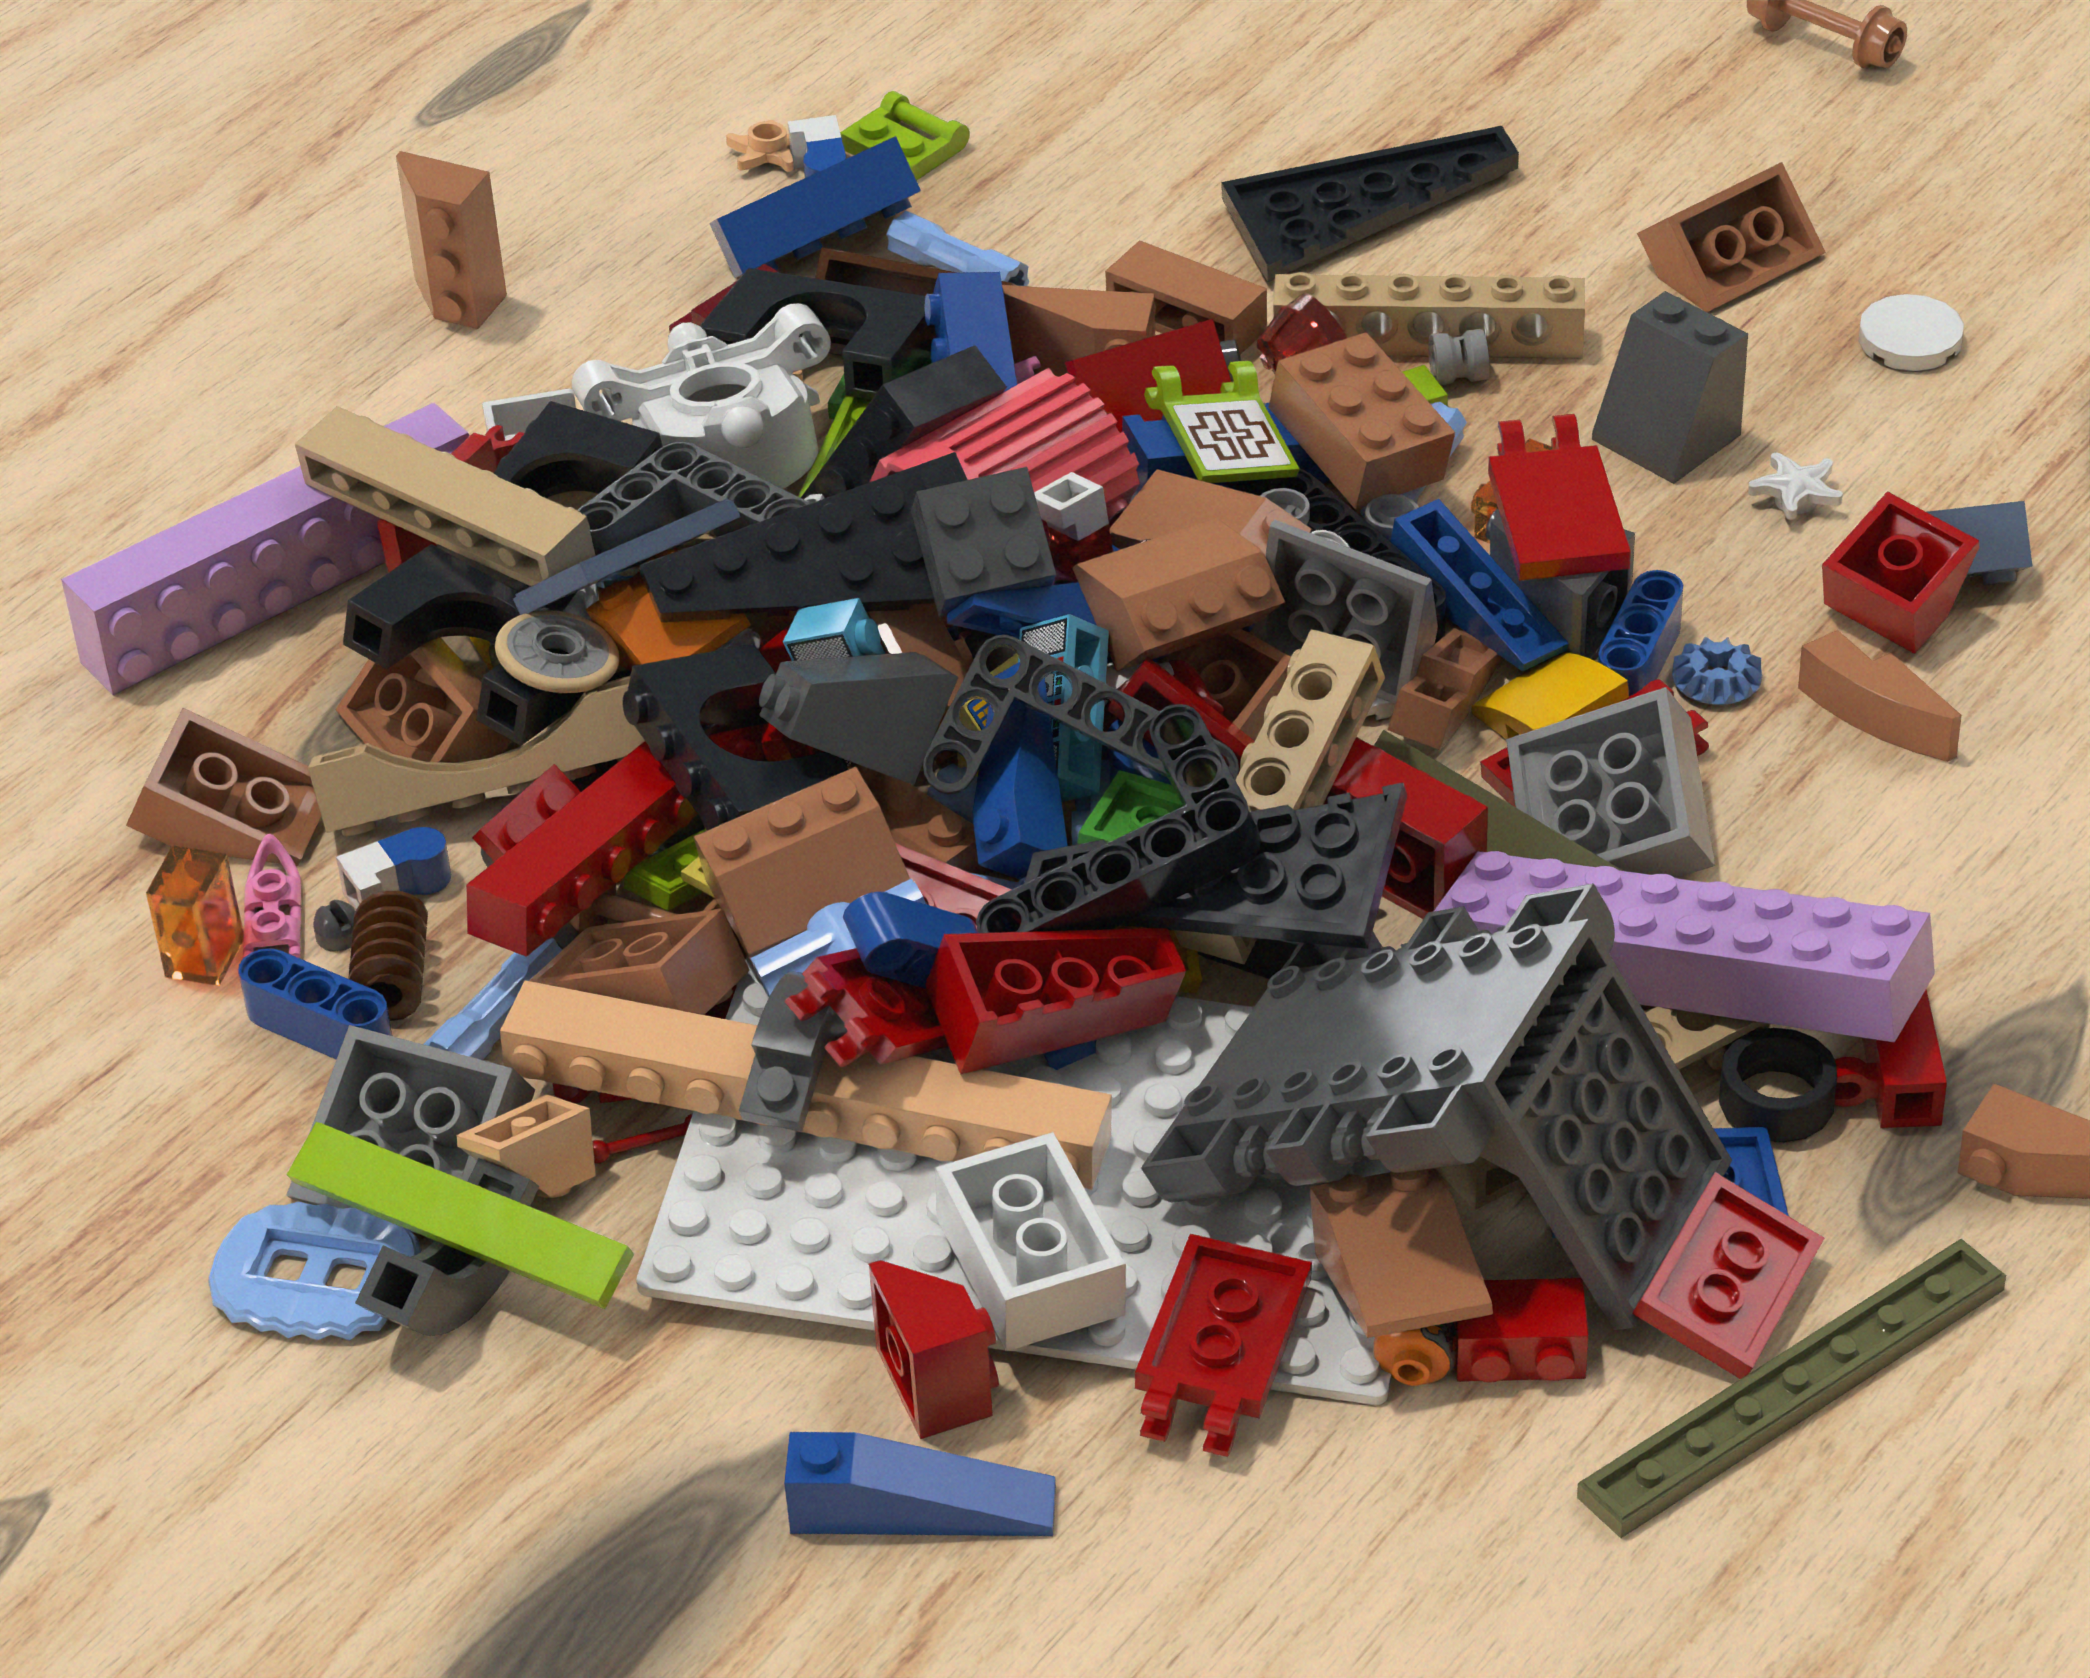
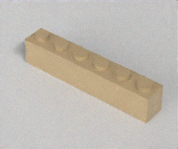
M336 406L294 443L306 485L529 586H533L595 556L587 516L578 510L560 505L540 496L534 490L524 489L499 478L491 471L481 470L456 459L448 452H441L422 444L411 436L395 432L375 423L366 416H359Z

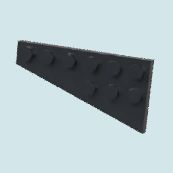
M1501 125L1221 182L1222 200L1267 282L1275 279V274H1287L1518 169L1519 152Z
M953 452L640 565V575L661 622L730 619L732 614L767 612L768 617L789 616V611H798L801 608L860 598L866 612L909 610L911 605L933 604L935 599L911 509L917 491L968 479L956 453Z
M1404 783L1383 786V794L1352 799L1350 793L1328 797V804L1294 810L1289 805H1282L1251 811L1261 839L1260 850L1254 859L1122 925L1368 949L1408 796ZM1103 839L1033 853L1024 884L1107 843Z

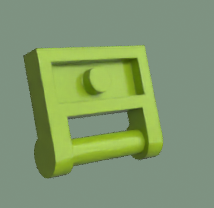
M896 91L888 92L882 99L880 107L840 132L844 150L852 155H856L896 136L916 181L963 150L970 138V131L966 125L955 120L947 122L910 104L906 96ZM902 121L936 139L932 141L898 123Z

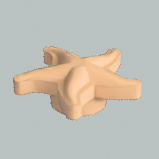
M767 120L751 125L748 129V135H737L734 133L726 135L727 146L745 153V155L737 158V168L739 170L754 168L766 162L782 166L787 172L794 169L793 157L790 152L789 134H787V130L782 124L774 120Z

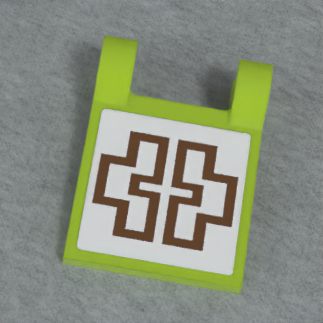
M1251 361L1230 362L1228 369L1233 376L1234 382L1222 383L1220 394L1182 396L1180 375L1174 366L1153 367L1152 375L1157 382V387L1146 388L1144 393L1145 400L1151 409L1162 411L1198 480L1207 483L1297 477L1299 467L1260 398L1257 373Z

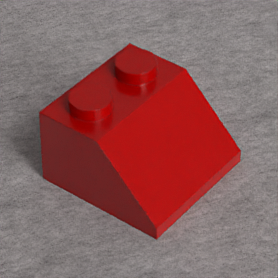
M1887 491L1822 564L1824 604L1916 654L1948 617L1977 554L1979 540Z
M882 1260L868 1264L876 1348L919 1438H927L993 1416L991 1389L999 1386V1379L994 1361L988 1351V1346L996 1344V1336L987 1310L984 1307L975 1309L964 1285Z

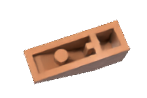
M1993 1084L1963 1129L1958 1174L2014 1196L2090 1199V1120Z

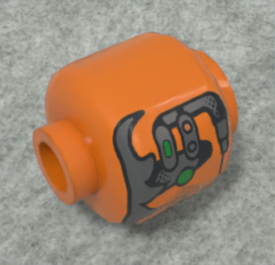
M1456 1321L1375 1337L1374 1357L1379 1362V1367L1383 1371L1390 1373L1393 1379L1411 1386L1435 1383L1448 1376L1456 1363Z

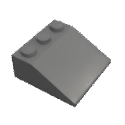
M1274 519L1269 528L1265 557L1285 603L1255 623L1253 636L1289 656H1292L1297 649L1301 650L1311 629L1372 644L1375 646L1385 675V679L1376 697L1396 704L1400 689L1417 675L1422 655L1435 644L1438 625L1432 580Z
M1666 687L1506 739L1515 805L1519 810L1626 872L1648 875L1668 874L1678 878L1715 866L1692 721Z
M349 1025L311 1130L317 1121L468 1181L477 1160L457 1147L456 1135L531 1102L535 1089L511 1067ZM291 1181L287 1192L289 1198L312 1205L329 1204L342 1209L354 1208L295 1184L293 1181Z

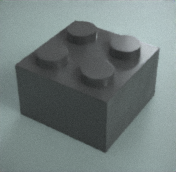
M1027 467L916 492L911 513L939 618L947 616L949 611L973 594L1051 586L1053 584L1056 571Z

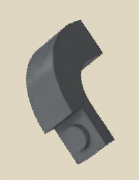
M791 971L785 974L773 989L764 1007L751 1044L755 1057L739 1108V1113L744 1121L800 1132L803 1131L819 1071L827 1053L824 1047L828 1042L836 1041L848 1032L844 1027L845 1023L830 1006L825 1007L810 1019L800 1021L784 1001L789 996L797 995L808 986L801 972Z
M478 1158L467 1181L527 1206L531 1205L539 1188V1185L532 1180ZM435 1240L425 1250L411 1257L383 1245L355 1304L427 1336L443 1335L459 1328L477 1314L498 1290L510 1271Z

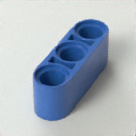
M1647 571L1635 579L1599 649L1598 662L1628 680L1629 696L1640 691L1649 682L1657 680L1680 634L1684 585L1678 576L1668 571Z
M872 892L858 897L848 905L843 914V920L867 971L925 989L943 935L979 933L974 921L968 917L887 892Z
M272 948L251 952L239 964L238 974L247 1015L250 1021L257 1026L336 1060L349 1025L393 1036L386 1000L376 990L286 952Z

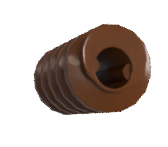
M382 891L372 894L360 903L354 913L348 979L382 994L387 1003L390 1021L401 1020L413 1014L421 1004L428 911L420 899L403 891Z

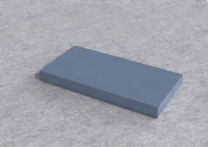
M727 498L582 561L515 594L516 597L513 600L520 615L528 614L644 563L650 557L667 549L672 550L674 547L677 548L741 516L733 499L728 500Z

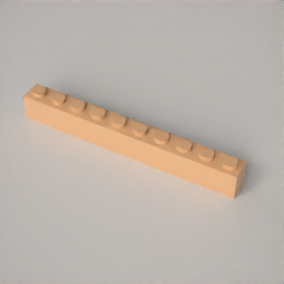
M525 980L500 1029L504 1066L513 1068L524 1078L693 1110L703 1114L713 1113L743 1120L739 1113V1108L755 1057L751 1044L757 1025ZM869 1051L851 1064L840 1067L827 1052L819 1071L802 1132L819 1137H833L853 1141L879 1149H893L913 1153L939 1161L953 1162L1053 1132L1083 1187L1092 1190L1111 1140L1112 1094L983 1069L960 1075L956 1064L916 1056L881 1065Z

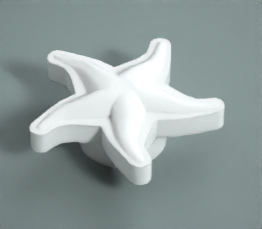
M1777 452L1771 454L1770 465L1777 470V473L1750 481L1748 493L1751 496L1761 494L1773 496L1775 505L1784 512L1787 519H1795L1797 514L1810 512L1817 504L1839 506L1842 504L1843 497L1841 491L1830 489L1824 484L1832 472L1833 461L1831 459H1823L1816 465L1799 466L1795 461Z

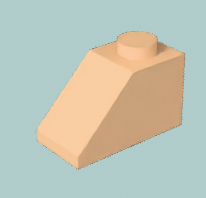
M548 1094L456 1135L457 1147L476 1160L478 1158L532 1180L539 1185L536 1195L543 1198L564 1196L571 1191V1187L596 1176L590 1108Z

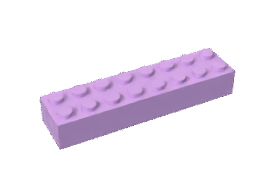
M435 403L429 404L384 426L400 434H407L414 440L438 451L450 454L469 437V433ZM301 466L81 569L61 579L80 663L112 695H115L385 563L386 560L377 521L380 518L306 485Z
M1478 851L1434 910L1440 911L1464 906L1478 930H1488L1493 934L1498 931L1497 928L1507 925L1526 895L1594 883L1609 908L1614 922L1615 938L1609 954L1639 1004L1890 1042L1896 1041L1935 974L1931 916L1928 912L1906 910L1897 905L1876 906L1847 902L1839 897L1817 898L1795 895L1780 889L1759 890L1736 887L1721 881L1707 883L1678 879L1668 874L1648 875L1619 871L1610 866L1589 867L1567 864L1557 859L1538 860L1508 856L1500 851Z

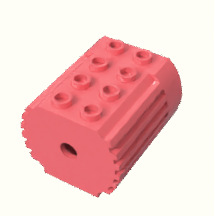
M1049 368L880 459L870 480L872 482L953 452L956 453L968 480L1027 467L1033 490L1036 492L1070 472L1084 477L1103 487L1109 524L1077 541L1049 527L1047 521L1041 519L1054 568H1069L1075 561L1076 556L1087 550L1092 553L1101 530L1108 531L1129 505L1140 484L1136 471L1139 462L1135 452L1130 454L1127 448L1129 440L1124 431L1119 433L1116 428L1117 420L1113 414L1107 415L1103 410L1105 404L1099 397L1093 399L1089 395L1090 389L1084 383L1077 386L1073 383L1074 376L1066 373L1058 377Z

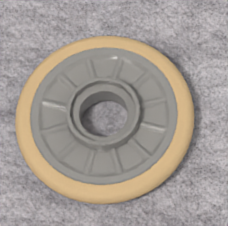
M535 611L519 615L508 621L500 629L495 641L497 658L510 675L524 684L549 692L578 693L592 690L607 682L614 675L619 665L618 647L608 632L591 620L567 612ZM545 649H560L569 654H555Z

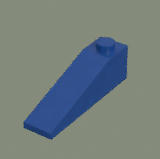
M1440 499L1394 519L1390 542L1444 588L1446 593L1447 619L1495 651L1522 672L1567 651L1569 643Z
M1078 582L973 594L947 613V624L995 635H1008L1017 639L1020 637L1021 627L1067 614L1097 625ZM1108 652L1107 660L1112 661ZM1169 654L1160 656L1152 660L1154 662H1158L1159 660L1163 659Z
M1020 662L994 677L1005 679L1015 675L1019 670ZM1044 677L1039 683L1038 693L1041 699L1048 704ZM1014 700L979 768L972 817L978 864L1019 880L1027 876L1033 853L1066 847L1068 845L1050 718ZM990 705L988 707L985 728L990 725L994 716Z
M790 1432L784 1485L790 1534L1053 1536L1056 1493L1055 1476L856 1432Z

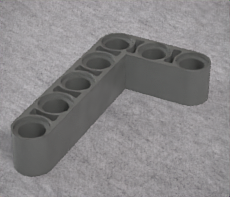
M674 442L658 449L581 506L578 511L587 516L596 556L727 498L728 500L733 499L741 517L709 532L716 537L811 503L692 443Z
M1008 635L994 636L986 640L981 646L929 746L923 762L925 777L929 784L938 792L955 794L967 789L974 780L1014 700L1168 778L1160 759L1153 758L1147 754L1142 741L1144 734L1150 729L1152 719L1159 712L1158 710ZM1001 647L1012 649L1020 659L1019 670L1015 675L1005 679L994 677L986 667L988 655L993 650ZM1049 674L1063 675L1072 685L1071 697L1061 705L1047 704L1038 693V686L1041 680ZM972 699L984 700L993 709L994 716L992 722L981 731L969 730L960 721L959 714L962 706ZM1110 700L1116 702L1121 707L1124 713V721L1120 728L1113 732H1104L1093 725L1090 712L1096 703ZM1213 739L1236 780L1239 772L1237 757L1233 750ZM945 751L958 752L967 762L965 775L955 783L941 782L933 773L934 760Z

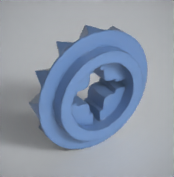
M1704 637L1700 646L1692 643L1685 644L1682 654L1674 656L1672 676L1677 688L1691 699L1714 705L1737 703L1752 696L1760 687L1762 682L1761 658L1751 655L1749 645L1747 644L1733 646L1729 637L1722 642H1713L1708 637ZM1708 666H1711V667H1713L1714 669H1713V670H1710V669L1708 670ZM1722 666L1728 667V670H1724V669L1721 668V667H1722Z

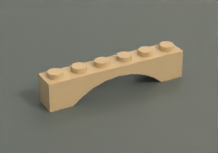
M630 676L605 682L597 688L584 691L574 706L548 731L519 748L491 758L461 763L424 762L394 755L369 743L313 757L308 766V771L326 833L341 829L343 836L362 834L376 828L375 820L395 815L398 822L413 821L431 814L430 806L450 801L453 808L471 806L486 799L485 792L507 787L508 794L521 793L553 764L569 780L594 773L596 771L595 764L617 759V762L621 761L645 741L636 727L627 721L623 711L622 700L624 693L628 691Z

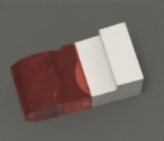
M1070 472L1034 492L1041 519L1047 521L1049 536L1052 540L1049 549L1054 568L1057 572L1078 582L1072 568L1079 563L1112 553L1113 547L1103 487Z

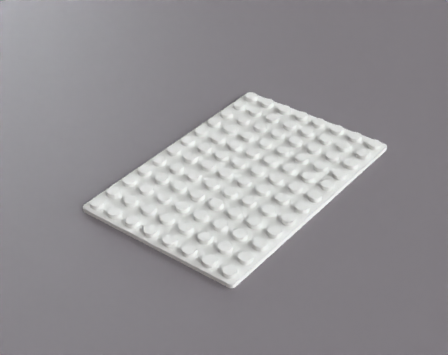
M747 956L746 963L750 971L737 984L726 1020L758 1025L769 996L753 963ZM1176 996L1166 1022L1097 1039L1096 1053L1059 1070L1048 1067L1043 1053L983 1069L1112 1094L1111 1140L1093 1189H1084L1126 1263L1125 1315L1010 1351L1136 1370L1190 1234L1312 1262L1311 1281L1270 1390L1370 1405H1380L1386 1402L1392 1377L1390 1373L1383 1371L1379 1367V1362L1374 1357L1375 1337L1367 1338L1315 1255L1310 1187L1328 1184L1329 1182L1294 1186L1285 1181L1280 1173L1274 1174L1269 1170H1264L1265 1174L1256 1176L1248 1189L1243 1193L1181 1202H1168L1158 1195L1141 1169L1144 1162L1185 1106L1184 1100L1187 1095L1200 1085L1254 1007ZM949 1046L915 1055L916 1057L956 1064ZM693 1112L637 1275V1290L641 1295L875 1331L868 1264L882 1260L964 1285L975 1309L983 1307L937 1220L935 1167L953 1161H939L913 1153L893 1149H879L853 1141L833 1137H819L809 1133L770 1125H759L713 1113ZM1363 1156L1362 1161L1354 1163L1347 1174L1366 1177L1388 1173L1390 1170L1383 1165L1381 1160H1370L1367 1156ZM995 1331L996 1344L988 1346V1348L1005 1350Z

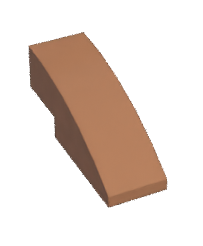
M1453 628L1422 655L1417 675L1400 689L1388 731L1440 750L1464 722L1472 710L1471 705L1475 704L1502 657L1469 633Z
M1839 630L1802 645L1798 689L1822 708L1849 725L1898 747L1947 762L1957 758L1962 715L1891 652L1871 660Z

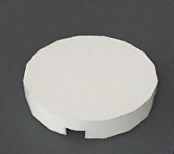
M1903 294L1889 296L1872 303L1862 313L1859 342L1868 356L1873 359L1875 353L1877 356L1884 358V365L1890 368L1905 371L1930 370L1946 364L1948 356L1952 354L1956 356L1961 351L1964 323L1958 312L1945 302L1921 295Z

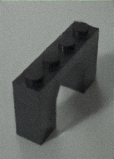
M752 268L746 270L700 325L705 330L707 337L713 336L729 345L753 338L774 318L781 308L797 303L806 305L815 313L830 337L850 340L843 349L846 396L869 400L873 399L883 384L922 368L931 356L932 340L936 338L934 325H927L925 319L926 296Z
M976 345L883 384L801 496V499L804 500L812 494H822L824 498H828L869 483L880 459L1004 392L1007 386Z
M550 401L539 416L529 423L524 435L509 454L500 460L494 474L524 489L534 490L545 498L569 491H587L599 494L647 457L662 448L663 445L659 432ZM437 544L438 548L517 592L531 587ZM576 593L544 607L552 611L563 612Z
M430 544L348 600L343 645L388 669L421 645L441 637L469 636L495 644L500 629L508 621L520 615L513 600L516 597L515 594L519 592ZM542 607V608H539V609H537V610H535V611H552V610H550V609H548V608H546V607ZM545 649L555 654H569L560 649ZM500 663L482 677L476 720L522 746L567 713L583 692L556 693L531 687L510 675Z
M754 644L635 665L632 667L628 691L623 695L622 705L627 721L636 727L649 745L653 757L662 763L675 781L681 796L688 799L702 819L706 831L849 770L840 757L827 752L781 761L750 760L722 749L708 737L720 732L769 723L760 716L762 707L759 704V698L766 679L771 674L776 675V673Z

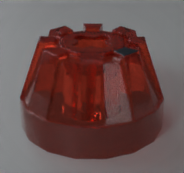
M1304 293L1278 311L1257 340V348L1262 353L1260 359L1264 368L1267 370L1272 369L1273 373L1276 374L1279 360L1344 340L1348 337L1329 310L1315 297Z

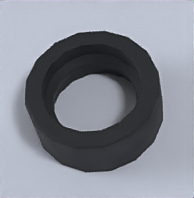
M1774 1027L1751 1031L1735 1040L1723 1055L1719 1104L1726 1119L1736 1128L1765 1127L1768 1130L1770 1141L1784 1143L1806 1139L1822 1130L1834 1114L1837 1085V1065L1831 1051L1819 1040L1800 1031ZM1770 1071L1784 1072L1804 1079L1814 1089L1801 1096L1775 1098L1753 1091L1743 1081L1759 1073Z

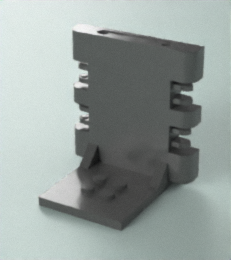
M1594 883L1526 895L1507 925L1497 928L1498 931L1493 934L1488 930H1478L1469 913L1462 906L1428 912L1408 943L1401 944V948L1397 949V951L1391 946L1382 947L1374 932H1372L1368 949L1300 942L1282 969L1269 979L1267 990L1200 1085L1187 1095L1184 1100L1185 1106L1144 1162L1141 1169L1162 1199L1168 1202H1181L1243 1193L1248 1189L1256 1176L1265 1174L1264 1170H1269L1274 1174L1280 1173L1284 1180L1291 1185L1303 1186L1341 1180L1346 1176L1354 1163L1362 1161L1363 1156H1367L1370 1160H1381L1388 1170L1395 1173L1469 1164L1480 1156L1519 1176L1613 1330L1635 1327L1640 1318L1632 1314L1711 1177L1715 1172L1724 1176L1732 1159L1609 953L1615 938L1614 922L1609 908Z

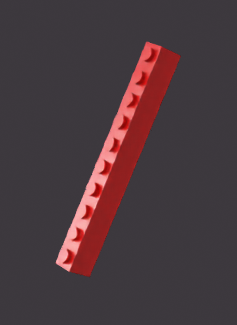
M788 625L759 649L775 673H777L781 662L792 661L783 644V640L791 625ZM769 723L720 732L708 737L716 745L734 755L750 760L762 761L766 756L761 742ZM646 741L466 884L467 934L527 957L546 940L553 938L565 924L582 910H586L595 899L613 884L621 881L631 869L648 855L653 854L662 843L680 828L688 825L691 819L698 813L688 799L681 796L675 781L662 763L653 757Z

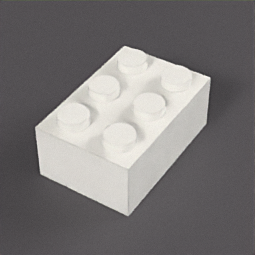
M1053 1132L935 1167L937 1220L979 1301L987 1310L993 1327L1006 1352L1125 1315L1126 1263Z

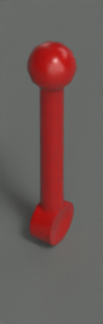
M693 1113L685 1118L684 1123L609 1143L602 1140H594V1163L601 1164L608 1159L609 1155L686 1135Z

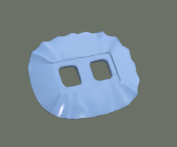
M299 1201L287 1205H268L255 1213L242 1217L223 1239L214 1258L208 1279L213 1306L223 1310L232 1323L247 1322L260 1332L275 1330L287 1338L302 1334L315 1340L333 1335L350 1341L361 1331H380L388 1320L355 1304L382 1246L384 1245L411 1257L421 1252L419 1240L410 1230L356 1208L342 1209L329 1204L312 1205ZM281 1255L306 1258L307 1262L296 1281L267 1277L276 1257ZM338 1264L367 1268L360 1285L354 1290L326 1286L332 1269Z

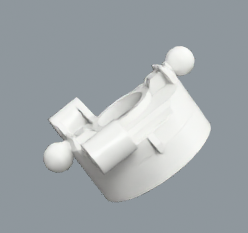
M799 303L789 304L781 308L774 318L753 338L729 345L713 336L707 337L705 330L694 323H681L675 326L668 335L669 353L662 360V364L634 370L602 360H590L582 364L575 371L572 378V389L584 411L618 421L632 418V425L659 432L663 446L674 442L692 443L783 489L808 472L818 455V445L810 406L820 403L819 394L815 389L793 375V372L820 363L830 350L831 339L815 313L808 306Z

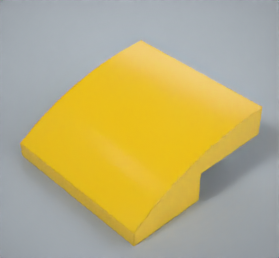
M1563 652L1534 666L1471 705L1472 714L1502 737L1508 739L1518 734L1521 735L1622 702L1629 697L1628 680L1590 658Z

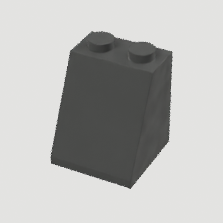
M1666 291L1661 293L1630 316L1592 431V440L1673 484L1679 481L1741 435L1748 333Z
M1496 509L1492 513L1486 527V538L1490 540V556L1566 639L1569 645L1565 652L1578 654L1595 661L1598 658L1600 646L1632 586L1635 533L1624 529L1631 550L1630 569L1519 581L1499 509Z
M917 652L786 661L780 663L776 675L771 674L762 687L759 704L762 707L760 716L792 740L914 785L958 677L930 658Z

